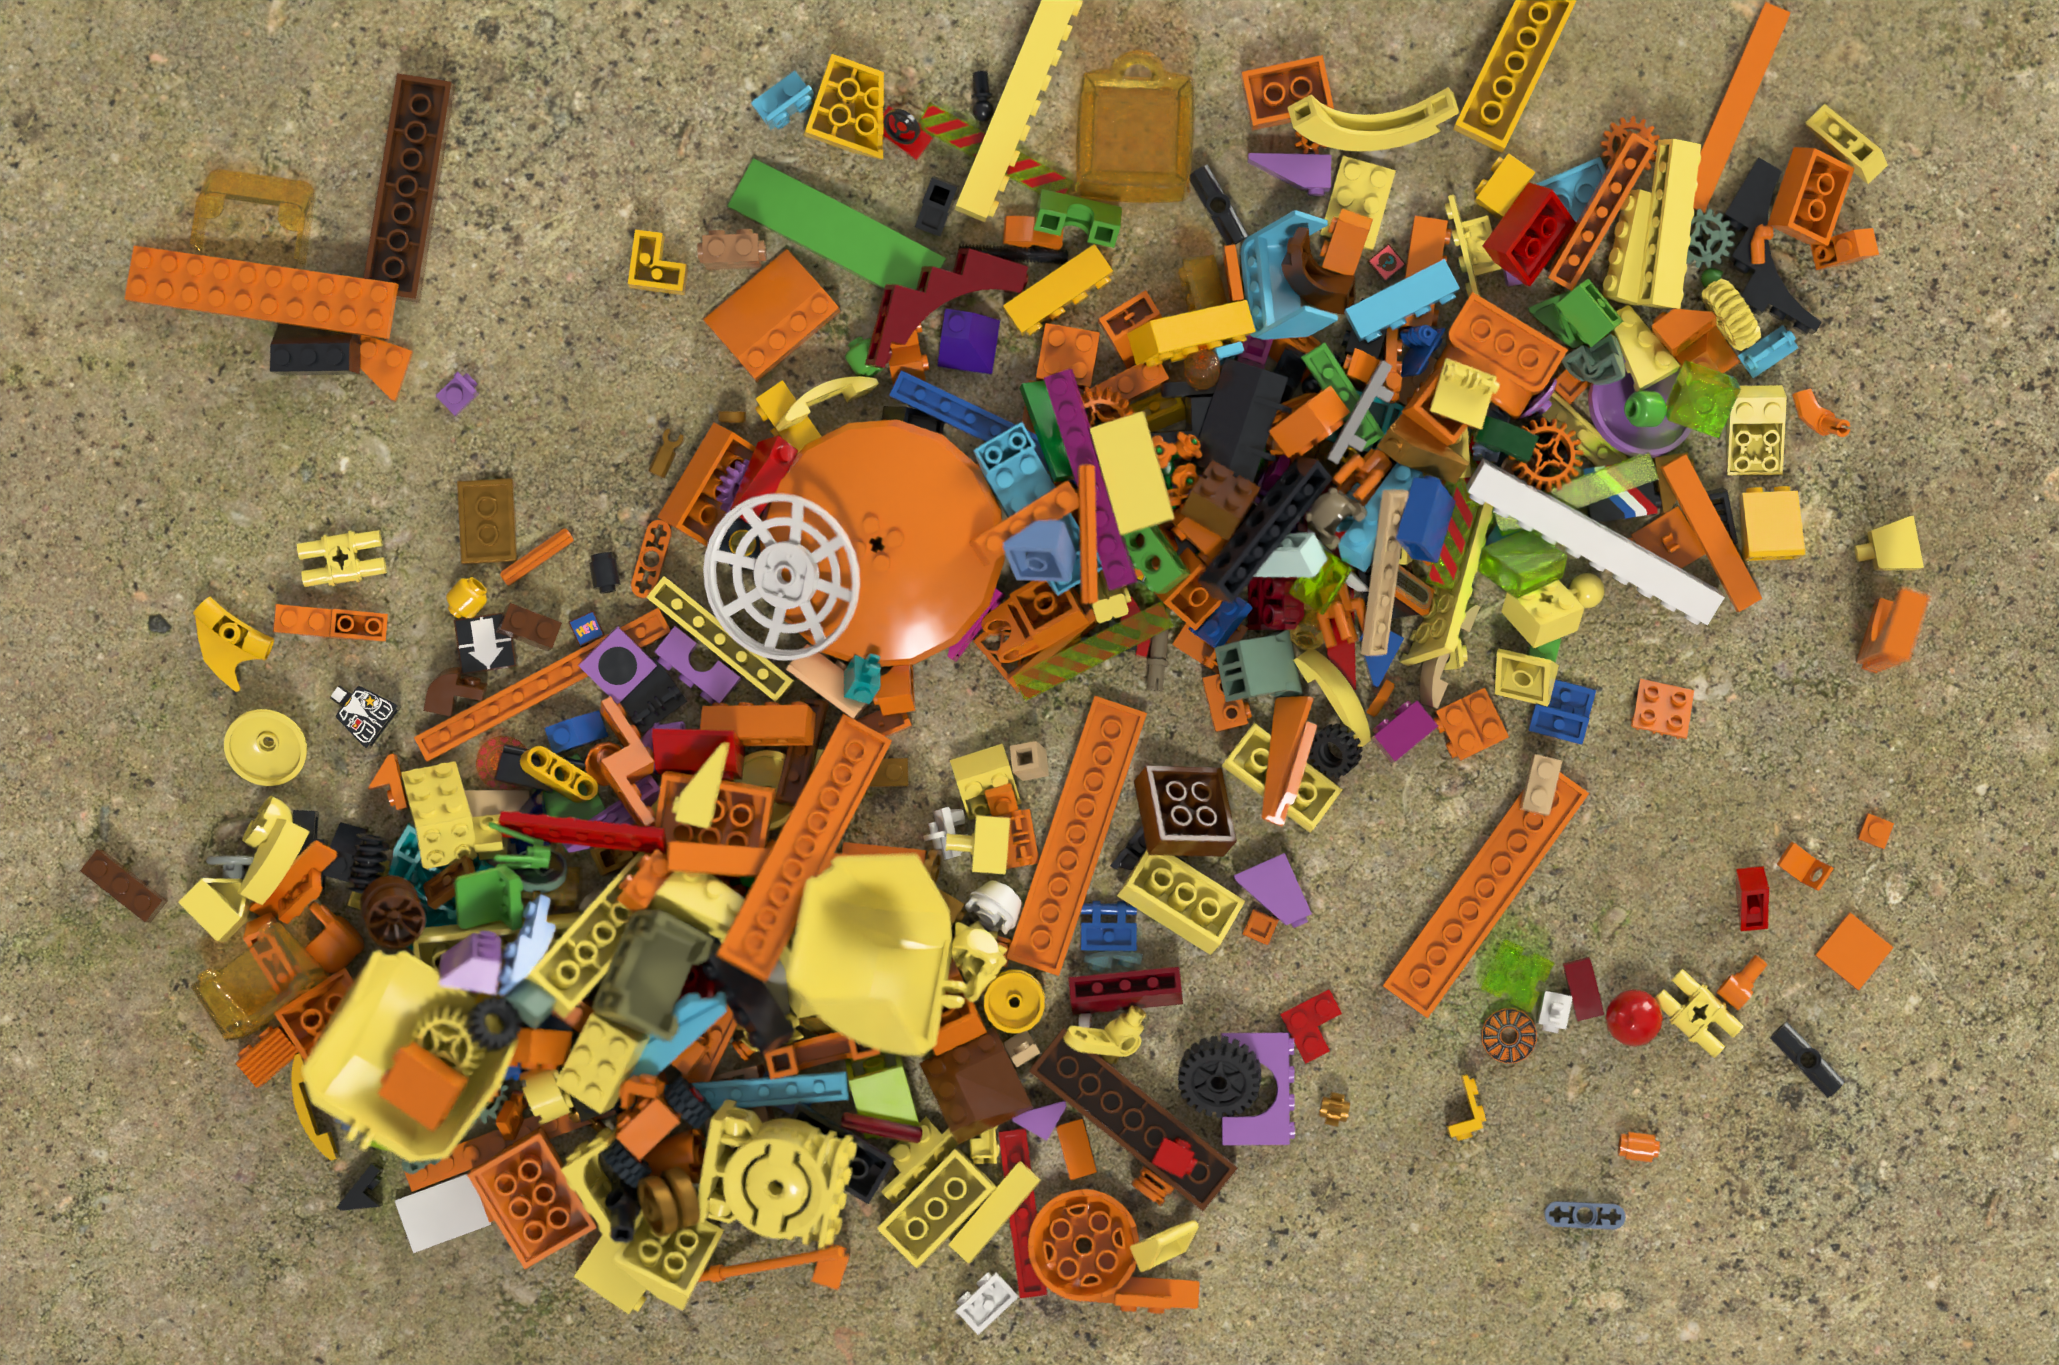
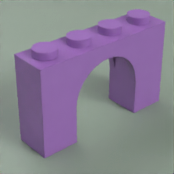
M1221 1033V1041L1222 1036L1229 1037V1043H1232L1235 1038L1240 1041V1047L1244 1043L1249 1046V1052L1254 1051L1256 1060L1259 1059V1062L1272 1072L1277 1084L1275 1100L1265 1112L1255 1116L1222 1117V1145H1290V1139H1295V1122H1289V1111L1295 1110L1294 1094H1289V1083H1294V1066H1289V1055H1294V1038H1289V1033Z

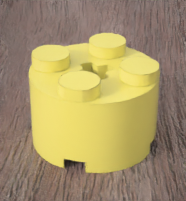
M539 1065L538 1069H530L519 1074L520 1081L526 1080L527 1086L523 1087V1091L534 1116L541 1115L538 1121L540 1125L572 1112L574 1103L570 1094L555 1085L562 1071L560 1065H558L557 1070L541 1069V1065Z

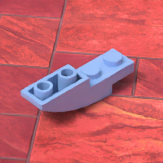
M542 894L526 905L523 911L525 922L519 932L518 939L513 943L510 942L504 951L503 958L506 960L498 977V980L501 982L499 994L505 995L519 984L540 962L549 947L556 925L546 921L550 898Z

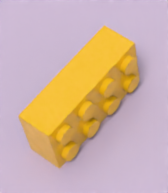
M1243 300L1152 320L1132 330L1127 335L1136 365L1146 363L1147 367H1153L1162 364L1164 360L1171 359V362L1183 360L1187 358V355L1194 353L1196 357L1210 353L1211 350L1217 347L1240 341L1242 343L1246 342V336L1256 331L1248 302Z

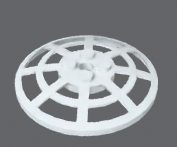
M766 494L751 498L728 512L716 526L709 540L703 570L705 590L709 604L723 629L747 650L770 659L796 660L809 657L824 650L836 641L847 628L854 615L859 596L860 579L856 555L848 536L839 523L827 511L815 503L789 494ZM786 501L793 503L792 518L776 517L762 522L752 510L753 507L768 502ZM804 506L822 516L832 526L838 536L828 542L816 528L803 522ZM743 515L752 526V529L742 538L736 553L719 550L729 527L738 517ZM791 526L789 541L776 543L768 528ZM802 530L813 536L822 547L810 553L804 546L800 545ZM758 535L766 548L757 559L745 556L748 546ZM842 546L845 547L851 566L852 591L840 586V569L834 552ZM827 556L832 569V583L819 578L817 563ZM717 561L733 565V583L738 599L726 606L722 602L717 585ZM742 567L754 570L756 588L748 593L743 583ZM783 568H787L791 572L792 579L790 582L783 580L781 576ZM816 590H820L830 595L825 606L816 615L809 600L813 597ZM763 597L765 601L775 606L773 619H769L754 606L753 602ZM838 597L849 602V608L840 625L826 638L820 622L831 612ZM800 606L807 621L798 624H784L787 609ZM745 608L755 621L769 628L765 644H761L745 634L735 624L731 615ZM811 629L816 642L811 647L798 650L775 648L780 632L797 633Z

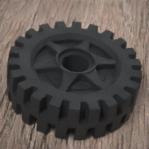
M1211 1036L1210 1042L1203 1038L1200 1039L1199 1044L1195 1042L1191 1045L1190 1049L1185 1051L1179 1067L1178 1088L1181 1090L1182 1098H1187V1104L1190 1107L1195 1104V1111L1201 1113L1205 1109V1115L1211 1117L1212 1112H1216V1118H1222L1224 1112H1226L1228 1117H1233L1235 1110L1238 1114L1244 1112L1245 1107L1247 1109L1250 1108L1253 1101L1256 1100L1261 1084L1259 1059L1256 1060V1054L1253 1050L1249 1052V1046L1245 1043L1240 1047V1041L1235 1038L1232 1043L1228 1042L1229 1037L1222 1036V1041H1218L1217 1036Z

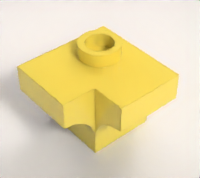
M500 814L472 817L475 837L474 847L480 860L494 859L496 855H507L508 838L502 837L501 832L489 827L490 822L499 825Z

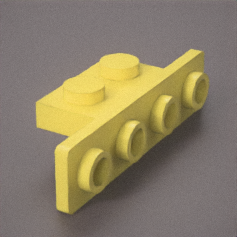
M1454 194L1449 195L1450 203H1446L1445 207L1449 220L1454 219L1456 229L1452 230L1455 246L1461 245L1463 256L1458 258L1462 273H1468L1470 282L1465 284L1467 294L1470 297L1471 293L1474 292L1481 297L1476 276L1503 270L1494 263L1482 247L1493 232L1490 218L1487 215L1462 222L1456 197Z
M925 1117L917 1125V1127L922 1128L923 1132L920 1143L900 1140L886 1153L895 1158L893 1164L901 1172L881 1191L893 1204L905 1198L911 1188L919 1181L924 1180L929 1175V1172L939 1162L944 1161L950 1152L959 1145L949 1128L942 1134Z

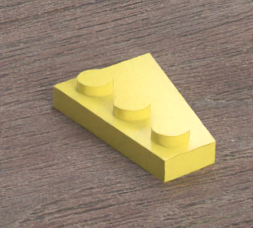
M1627 305L1616 311L1623 322L1610 333L1618 339L1626 361L1624 363L1626 371L1631 373L1635 382L1633 385L1635 392L1643 391L1677 372L1680 367L1678 362L1632 307Z

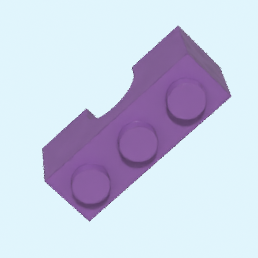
M674 626L655 650V653L659 655L656 661L669 671L672 667L681 673L678 678L690 688L694 684L703 690L700 696L709 703L713 704L715 701L723 703L740 682L741 678L719 660L706 672L694 670L690 659L698 644Z

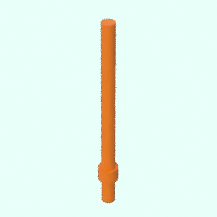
M839 1246L725 1267L722 1264L710 1266L708 1270H704L698 1282L710 1280L713 1283L725 1281L727 1277L843 1257V1249Z

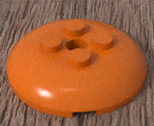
M1073 1190L1053 1198L1037 1214L1029 1233V1258L1037 1277L1053 1293L1073 1301H1095L1115 1293L1131 1277L1137 1263L1130 1246L1139 1242V1235L1131 1214L1115 1198L1096 1190ZM1080 1238H1086L1091 1243V1249L1086 1254L1079 1253L1076 1249V1242Z

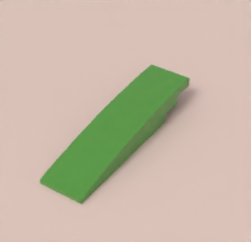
M754 158L727 205L728 208L883 290L885 284H897L916 290L922 266H934L941 269L946 261L945 257Z

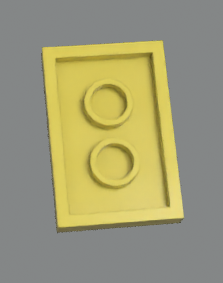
M1342 156L1325 216L1328 226L1322 228L1320 236L1332 238L1333 234L1328 232L1333 216L1339 218L1341 209H1345L1373 219L1364 245V249L1373 251L1396 170Z

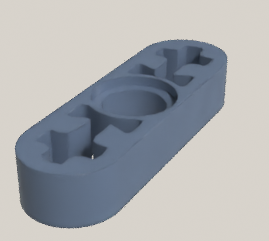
M1553 1201L1544 1209L1546 1222L1554 1227L1618 1229L1624 1224L1626 1219L1625 1212L1620 1206L1608 1203ZM1555 1206H1559V1210L1562 1212H1569L1568 1207L1574 1206L1571 1213L1573 1223H1568L1569 1217H1559V1222H1554V1218L1549 1216V1212L1554 1211ZM1587 1207L1592 1211L1590 1222L1580 1223L1578 1221L1577 1212L1580 1208ZM1601 1207V1214H1609L1611 1209H1615V1213L1620 1214V1219H1616L1612 1225L1610 1220L1600 1219L1601 1224L1598 1225L1596 1224L1598 1218L1596 1208Z

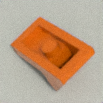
M390 754L386 757L368 789L373 790L390 785L391 790H387L391 807L395 806L396 810L402 811L410 807L402 781L398 757L396 754Z

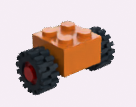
M679 1076L663 1094L656 1098L639 1095L636 1099L638 1102L631 1109L628 1107L622 1110L616 1118L618 1120L616 1122V1137L607 1148L601 1151V1154L607 1160V1164L612 1167L611 1169L617 1172L618 1176L621 1179L623 1178L631 1187L636 1188L639 1180L646 1178L652 1173L651 1167L644 1160L643 1156L680 1122V1116L686 1119L690 1125L692 1124L693 1127L699 1128L714 1114V1109L706 1101V1098L700 1094L698 1089L694 1088L693 1084L689 1083L682 1076Z

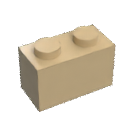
M1537 754L1532 755L1520 810L1544 816L1550 814L1561 769V760Z

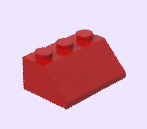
M1529 182L1482 247L1494 263L1530 287L1573 229L1576 221L1553 189Z
M652 729L655 770L661 778L662 774L666 771L697 775L720 745L729 743L721 780L733 782L734 780H742L745 747L735 731Z

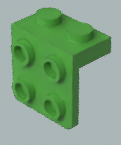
M506 865L457 877L455 879L457 925L461 929H467L501 920L512 931L521 929L524 911L520 893L523 891L521 878Z

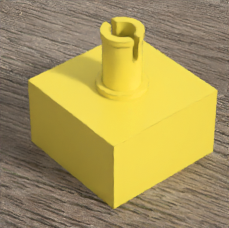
M976 816L975 833H972V835L947 833L946 851L970 852V855H973L972 872L1005 875L1010 818Z

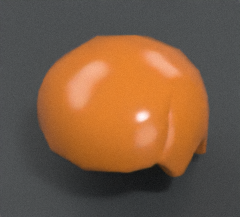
M610 741L596 744L588 752L585 760L586 773L592 776L597 784L601 786L609 785L601 773V760L621 750L620 745Z

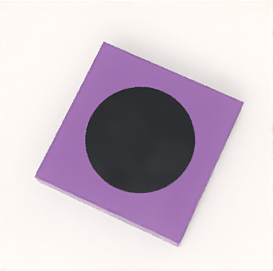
M617 626L578 666L618 704L657 664Z

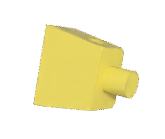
M1914 516L1906 517L1868 532L1869 543L1855 546L1857 561L1872 559L1875 571L1919 570L1924 567Z

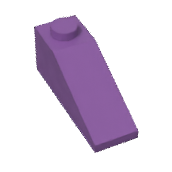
M1248 153L1247 163L1300 191H1308L1309 196H1324V192L1330 191L1331 155Z

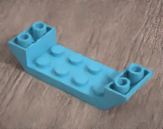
M1022 422L973 450L986 481L1007 517L1055 488L1053 481L1033 449L1036 446ZM1071 513L1057 521H1064L1077 555L1070 582L1047 581L1057 596L1081 582L1080 530ZM1097 553V572L1102 570V565Z

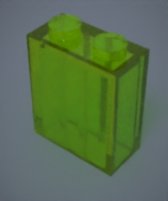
M1524 529L1483 547L1477 571L1517 599L1561 579L1568 555L1545 541L1534 531L1530 532Z

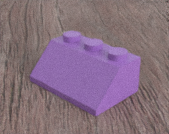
M490 931L472 933L443 953L440 958L439 986L496 994L501 964V937L496 936L494 932Z

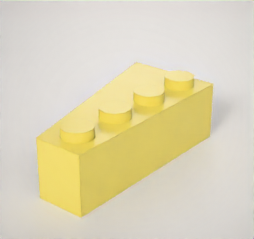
M674 872L658 890L648 909L661 910L675 919L697 928L696 930L705 935L711 934L719 938L720 942L723 943L745 899L712 874Z

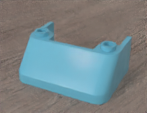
M1294 210L1244 240L1240 253L1245 300L1248 302L1256 331L1250 334L1252 337L1261 340L1308 337L1338 321V316L1305 305L1301 307L1300 296L1287 282L1281 266L1287 253L1288 240L1294 236L1297 228H1309L1310 236L1328 226L1327 220Z

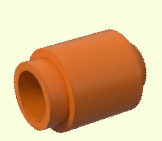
M1635 1132L1620 1134L1618 1156H1624L1626 1160L1652 1163L1653 1157L1658 1158L1660 1141H1655V1135Z

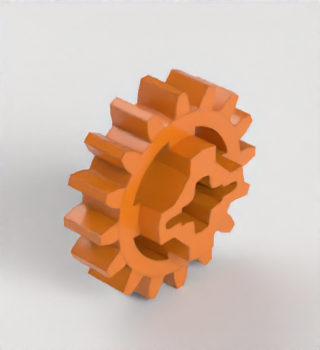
M1632 116L1628 123H1626L1624 117H1621L1619 119V126L1612 122L1610 124L1612 132L1605 131L1603 133V136L1608 140L1600 143V147L1606 148L1601 157H1608L1610 159L1606 166L1609 167L1617 151L1614 153L1612 148L1614 137L1618 143V150L1628 134L1626 129L1639 131L1637 135L1654 144L1660 139L1659 135L1652 136L1651 134L1655 127H1644L1645 119L1639 124L1636 123L1635 116ZM1653 153L1644 167L1647 171L1651 169L1649 161H1656V155Z

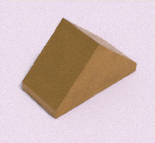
M600 847L590 850L598 871L603 877L625 868L639 853L636 851Z

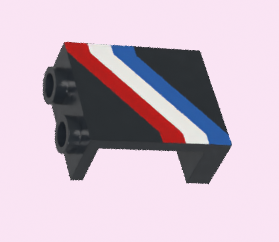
M1649 459L1586 468L1581 471L1587 513L1591 519L1601 524L1602 522L1646 515L1655 516L1658 514L1657 509L1661 508V499L1659 492H1654L1653 481H1657L1655 465H1650Z

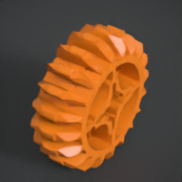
M1100 385L1095 386V392H1091L1089 387L1084 388L1086 394L1081 396L1084 408L1088 407L1089 410L1087 418L1090 428L1096 426L1094 423L1096 419L1095 412L1102 424L1134 414L1133 408L1128 407L1130 404L1128 399H1121L1122 394L1120 391L1112 394V388L1107 386L1104 392H1102ZM1102 403L1114 407L1116 411H1102L1098 409L1096 404Z
M1541 418L1540 427H1538L1535 420L1529 422L1531 431L1524 425L1521 427V429L1534 435H1553L1547 444L1536 443L1532 453L1535 459L1532 470L1528 468L1526 463L1508 456L1509 461H1517V464L1511 466L1510 469L1511 471L1520 469L1521 473L1517 476L1519 479L1525 476L1528 479L1526 481L1527 485H1531L1534 482L1536 483L1535 488L1538 490L1541 489L1543 484L1546 493L1551 492L1552 484H1554L1557 491L1561 490L1562 484L1560 480L1566 485L1571 484L1572 481L1568 474L1577 477L1579 472L1573 466L1581 467L1583 464L1581 460L1575 459V457L1584 454L1583 450L1574 449V447L1581 444V440L1577 439L1572 442L1570 439L1576 432L1571 430L1566 434L1564 432L1567 428L1566 423H1563L1559 429L1556 428L1557 419L1554 418L1551 420L1550 426H1547L1546 418ZM1560 440L1567 450V463L1557 453V446ZM1552 444L1553 446L1550 449L1549 457L1552 458V461H1550L1548 458L1539 467V464L1542 461V454L1539 451L1542 450V452H1544ZM1546 466H1551L1555 469L1559 468L1563 471L1553 477L1539 476V473Z

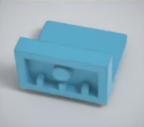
M793 71L752 101L751 105L770 130L775 127L779 130L791 121L789 117L799 111L801 114L813 105L812 100L815 99L810 85L806 86L797 72Z

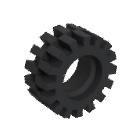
M1337 723L1333 726L1332 724L1327 725L1314 736L1310 751L1312 752L1309 754V758L1315 759V762L1312 763L1313 766L1319 765L1321 767L1319 772L1323 774L1327 771L1326 776L1330 778L1333 775L1335 778L1346 775L1358 765L1362 758L1360 753L1363 749L1362 747H1357L1361 742L1360 739H1354L1353 736L1356 733L1353 730L1348 733L1349 727L1345 725L1341 729L1340 724ZM1329 742L1335 744L1340 749L1342 759L1335 757L1330 752Z
M497 996L489 999L486 998L469 1011L467 1016L470 1018L466 1020L465 1025H470V1028L466 1032L467 1035L473 1034L474 1037L470 1040L472 1043L478 1041V1048L481 1049L485 1046V1051L493 1049L497 1051L509 1045L518 1037L516 1034L520 1032L521 1027H517V1025L521 1023V1018L516 1019L515 1016L519 1014L518 1010L512 1011L511 1007L513 1004L511 1002L505 1004V998L501 997L498 1000ZM494 1014L501 1020L502 1030L499 1034H493L487 1030L484 1023L486 1015Z

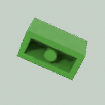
M1589 279L1579 284L1556 304L1560 309L1561 316L1567 322H1571L1576 328L1579 338L1584 343L1589 344L1590 347L1601 341L1623 322L1622 318Z

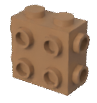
M752 229L736 230V234H725L724 230L708 231V235H702V243H697L698 260L700 259V263L704 264L706 270L762 268L761 261H766V244L764 240H760L758 233H753Z

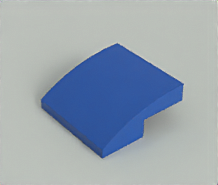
M1555 679L1548 707L1534 704L1529 731L1582 745L1596 689Z

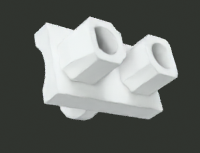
M949 807L933 811L935 822L928 823L931 834L923 836L924 842L932 840L934 849H942L945 860L960 856L962 851H946L947 833L956 834L954 826L965 824L963 810H950Z

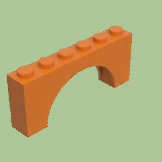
M1902 587L1898 589L1894 602L1884 598L1875 600L1856 659V663L1862 664L1861 669L1877 674L1883 670L1891 669V667L1900 666V664L1910 660L1930 596Z

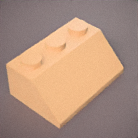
M819 651L809 657L793 660L788 665L786 670L852 719L857 720L868 705L867 703L844 697V671L847 666L839 660L834 664L826 658L827 654Z

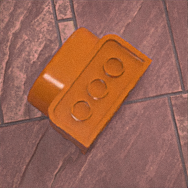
M1472 292L1446 336L1447 345L1433 369L1436 370L1443 367L1447 358L1496 376L1499 388L1496 393H1492L1489 403H1494L1499 407V410L1507 412L1511 416L1510 419L1516 420L1521 416L1532 396L1538 395L1548 384L1568 349Z

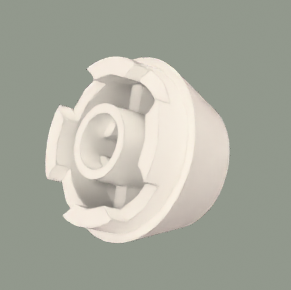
M991 880L970 893V899L966 903V910L968 913L974 911L980 918L978 921H980L985 929L997 932L1002 930L1005 935L1009 929L1015 927L1022 903L1009 886Z

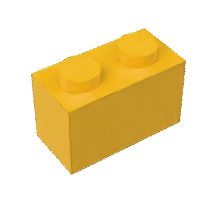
M1509 153L1505 159L1501 157L1497 159L1490 169L1494 172L1489 181L1483 179L1474 191L1478 195L1474 202L1499 220L1504 217L1535 174L1532 169Z

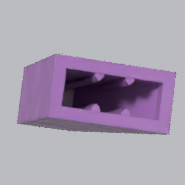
M1285 853L1233 876L1234 880L1285 926L1291 924L1295 928L1308 922L1306 916L1312 913Z

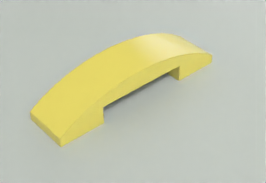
M861 376L844 377L825 382L800 397L780 419L776 428L779 432L802 422L810 414L808 407L841 393L848 403L869 394L879 383L876 378Z
M1312 647L1296 657L1293 661L1307 683L1314 679L1317 681L1343 724L1349 727L1347 732L1350 733L1353 730L1356 733L1353 738H1359L1361 741L1357 747H1363L1370 742L1371 736L1365 712L1356 693L1343 674L1325 656Z

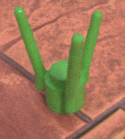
M492 822L489 823L490 828L533 844L532 847L527 846L526 856L496 855L494 857L496 861L519 862L498 864L496 867L506 865L509 869L548 868L550 846L543 845L544 839L532 838Z

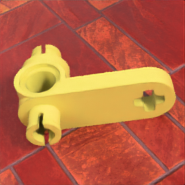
M1132 1005L1127 1014L1121 1013L1118 1018L1108 1023L1105 1029L1070 1026L1064 1035V1041L1071 1048L1079 1052L1101 1054L1106 1062L1117 1064L1120 1056H1129L1140 1047L1142 1041L1140 1034L1144 1030L1141 1022L1146 1017V1012L1140 1007Z

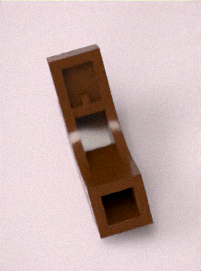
M1298 227L1294 236L1288 240L1287 253L1281 263L1287 282L1302 299L1324 311L1345 315V309L1353 306L1356 300L1355 277L1331 273L1318 265L1311 254L1309 228Z

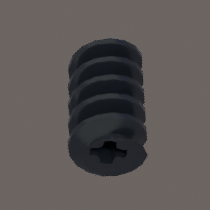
M356 834V837L362 840L363 844L354 845V848L359 850L361 854L352 856V859L359 862V864L349 868L357 873L356 876L347 878L349 882L354 884V887L348 888L349 890L363 893L371 882L382 877L377 873L385 872L386 867L379 862L387 861L388 856L383 851L389 850L390 845L385 842L387 839L380 836Z

